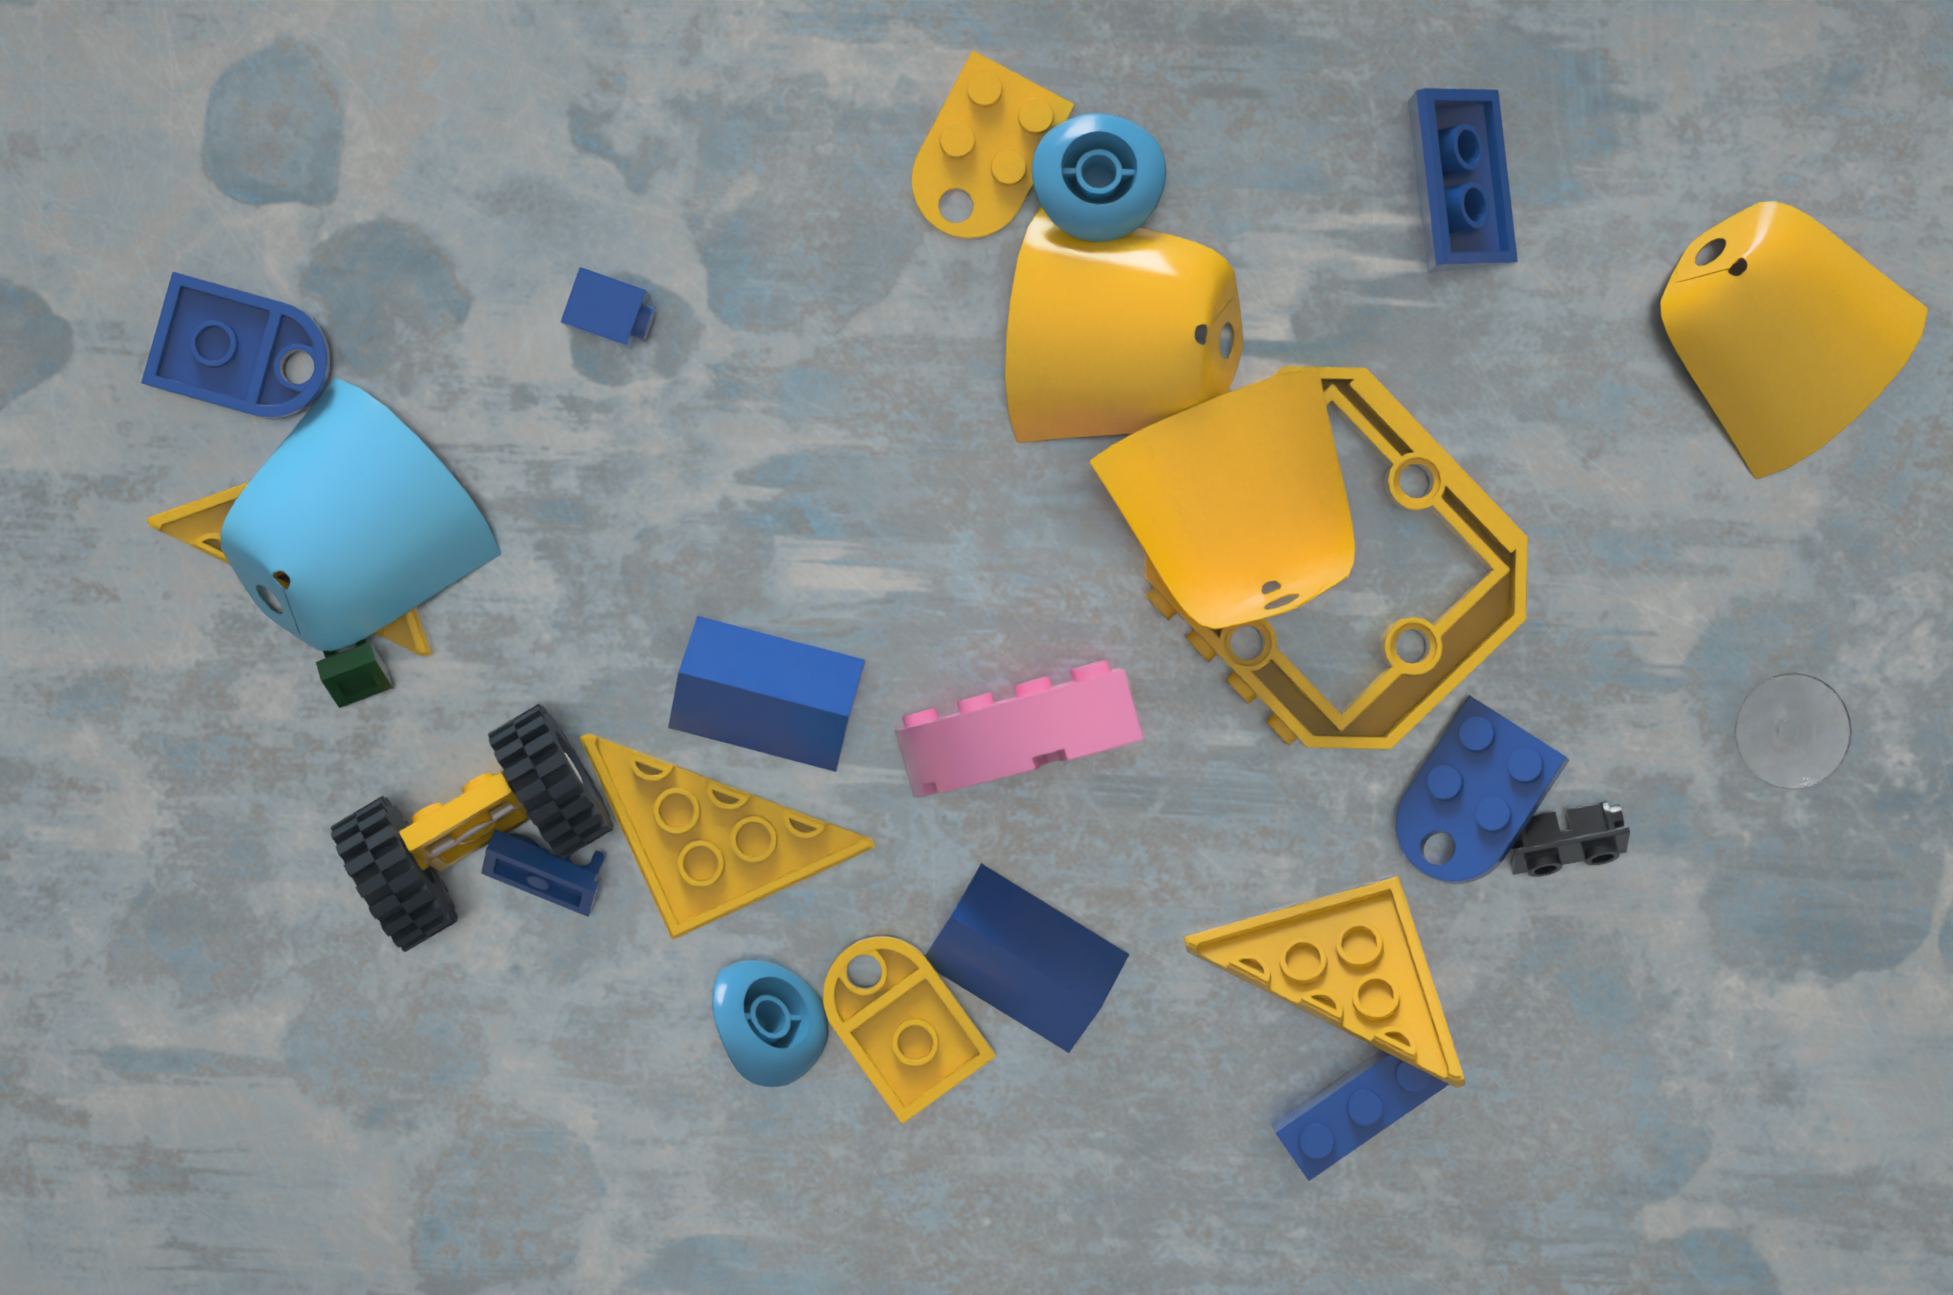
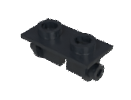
M1607 801L1567 809L1566 815L1570 830L1560 831L1556 812L1532 816L1511 848L1515 849L1512 864L1513 875L1528 872L1529 876L1542 877L1558 872L1562 869V865L1585 861L1587 865H1602L1616 860L1620 853L1627 852L1630 835L1629 827L1621 828L1624 827V818L1620 805L1609 806Z

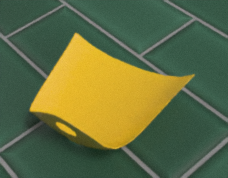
M1759 202L1731 216L1697 237L1687 247L1679 260L1660 301L1662 321L1677 354L1737 447L1755 479L1790 468L1821 449L1851 424L1885 390L1907 364L1923 335L1928 308L1881 273L1830 230L1804 212L1780 202ZM1715 240H1726L1725 249L1720 256L1709 264L1703 266L1696 265V257L1705 246ZM1743 258L1746 261L1747 269L1739 276L1728 273L1729 269L1739 259Z
M1040 206L1027 228L1017 258L1006 333L1005 385L1007 406L1018 443L1133 434L1178 412L1228 393L1242 353L1243 329L1235 272L1226 258L1213 249L1194 241L1142 227L1116 240L1104 242L1081 240L1067 234L1056 226L1043 207ZM1229 322L1233 331V345L1229 357L1224 359L1220 351V335L1225 323ZM1202 324L1207 326L1206 343L1204 345L1199 344L1195 340V330Z
M1318 367L1290 372L1259 381L1195 405L1129 435L1109 446L1089 461L1177 603L1189 617L1203 627L1217 630L1287 613L1311 601L1348 577L1353 567L1355 557L1353 524ZM1277 581L1281 585L1280 589L1271 593L1262 594L1261 592L1262 586L1267 582ZM1299 595L1297 599L1289 604L1275 609H1265L1268 604L1280 598Z

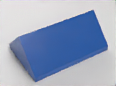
M1439 88L1416 90L1408 100L1427 273L1518 262L1498 90Z
M697 616L678 672L668 728L836 772L865 660Z
M982 863L925 954V957L939 974L1068 1053L1101 1009L1129 956V953Z

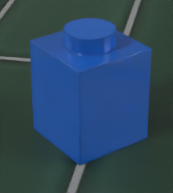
M580 267L561 323L566 327L632 349L635 338L645 340L651 327L656 307L647 305L650 294L646 290Z

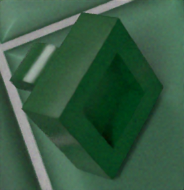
M366 638L356 642L354 648L338 653L337 650L323 651L325 659L316 662L320 680L339 708L393 688L386 665L372 643L368 642Z

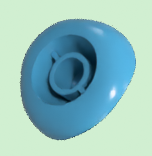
M1088 113L1075 116L1056 125L1042 137L1037 145L1032 161V180L1041 206L1056 226L1078 239L1104 242L1116 240L1132 233L1152 214L1164 190L1166 164L1158 142L1148 131L1139 125L1113 114Z
M764 960L739 961L724 967L718 973L712 996L713 1016L720 1039L736 1070L748 1081L764 1087L788 1085L805 1075L820 1058L828 1037L826 1012L821 999L814 989L790 970Z

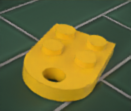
M972 50L921 146L913 165L912 191L916 205L925 220L941 233L962 240L987 238L1006 228L1021 210L1033 187L1032 161L1037 145L1050 129L1069 119L1075 104ZM962 191L971 198L973 211L965 221L952 223L942 217L939 211V203L948 192Z
M888 936L869 937L847 947L832 963L823 989V1003L826 1016L834 1031L901 1124L996 1057L995 1051L925 955L912 944ZM859 955L872 956L881 966L882 974L880 980L868 988L856 986L848 976L847 969L850 961Z

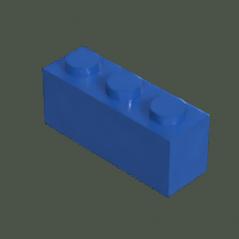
M1379 1050L1271 1126L1307 1180L1310 1181L1449 1084Z

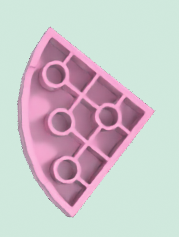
M1102 660L1070 669L1073 680L1052 686L1050 678L1045 676L1014 685L1017 696L994 702L992 692L959 700L957 702L959 713L938 718L935 707L903 716L905 728L895 730L913 797H923L934 794L935 791L943 793L1035 770L1040 768L1041 765L1053 761H1069L1144 740L1125 670L1120 668L1111 669L1109 661Z

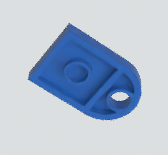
M172 271L141 383L258 417L282 418L302 411L319 396L329 375L330 351L326 337L319 325L302 310L283 302ZM296 351L307 352L314 362L312 376L302 384L290 383L283 372L285 359Z
M1469 695L1400 802L1396 817V831L1402 851L1418 870L1441 882L1462 884L1485 877L1494 871L1505 859L1569 762V759ZM1438 833L1450 835L1455 843L1453 857L1442 865L1430 864L1424 855V847L1427 840Z

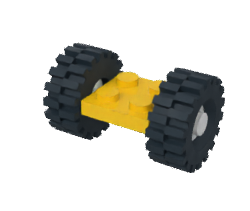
M537 704L488 733L490 746L495 751L494 755L502 766L503 773L500 772L496 775L486 773L472 779L463 786V794L444 806L442 803H435L414 814L411 818V825L407 820L404 821L401 812L396 806L393 807L387 797L381 796L331 826V836L336 843L335 848L345 863L343 866L348 875L354 880L356 890L361 898L365 899L369 906V911L375 920H379L382 930L388 937L391 936L393 943L398 948L401 947L402 951L406 952L458 922V915L454 910L453 900L447 894L449 891L437 872H442L489 844L495 829L508 833L526 821L531 820L534 826L538 827L545 842L549 843L552 851L562 860L614 830L613 822L610 819L611 816L602 803L603 799L594 787L593 780L587 770L584 769L575 750L570 746L567 737L558 728L556 721L551 714H548L543 705Z

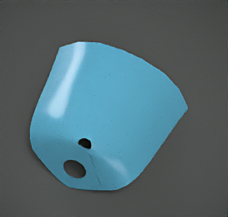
M334 378L306 415L248 483L228 512L221 530V549L259 609L272 621L319 651L342 649L365 639L501 554L488 523L475 503L436 455L386 406L361 388L338 378ZM283 571L290 578L288 589L283 588L273 577L275 572ZM258 585H262L272 592L282 607V613L275 611L265 602L258 591Z

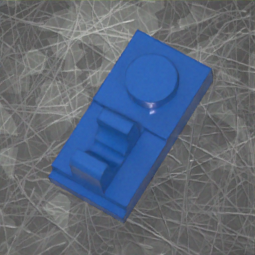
M495 829L486 848L481 874L589 917L599 886V882L596 881L602 870L605 857L602 852L596 850L591 862L580 867L573 864L570 859L571 855L562 860L558 855L553 856L549 854L548 850L540 848L533 839L525 835L516 833L508 835Z

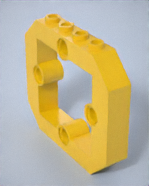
M1283 366L1272 377L1314 367ZM1318 367L1326 406L1329 405L1388 466L1384 474L1383 487L1390 503L1400 510L1409 512L1428 508L1487 571L1432 624L1425 619L1416 617L1397 619L1389 624L1382 633L1379 644L1381 658L1387 667L1340 712L1277 648L1276 633L1267 620L1262 619L1217 630L1201 626L1189 617L1177 603L1144 551V580L1152 587L1145 594V597L1166 619L1170 620L1176 613L1192 629L1185 636L1186 640L1208 662L1217 655L1232 671L1225 679L1228 684L1248 704L1257 697L1269 709L1272 715L1265 722L1288 746L1295 740H1298L1303 746L1308 748L1392 749L1526 620L1528 537L1367 368ZM1407 466L1420 467L1428 475L1429 488L1421 498L1409 497L1400 487V475ZM1241 626H1251L1261 635V650L1252 659H1240L1231 649V636ZM1409 629L1420 633L1426 645L1424 655L1415 663L1403 661L1396 651L1398 637Z

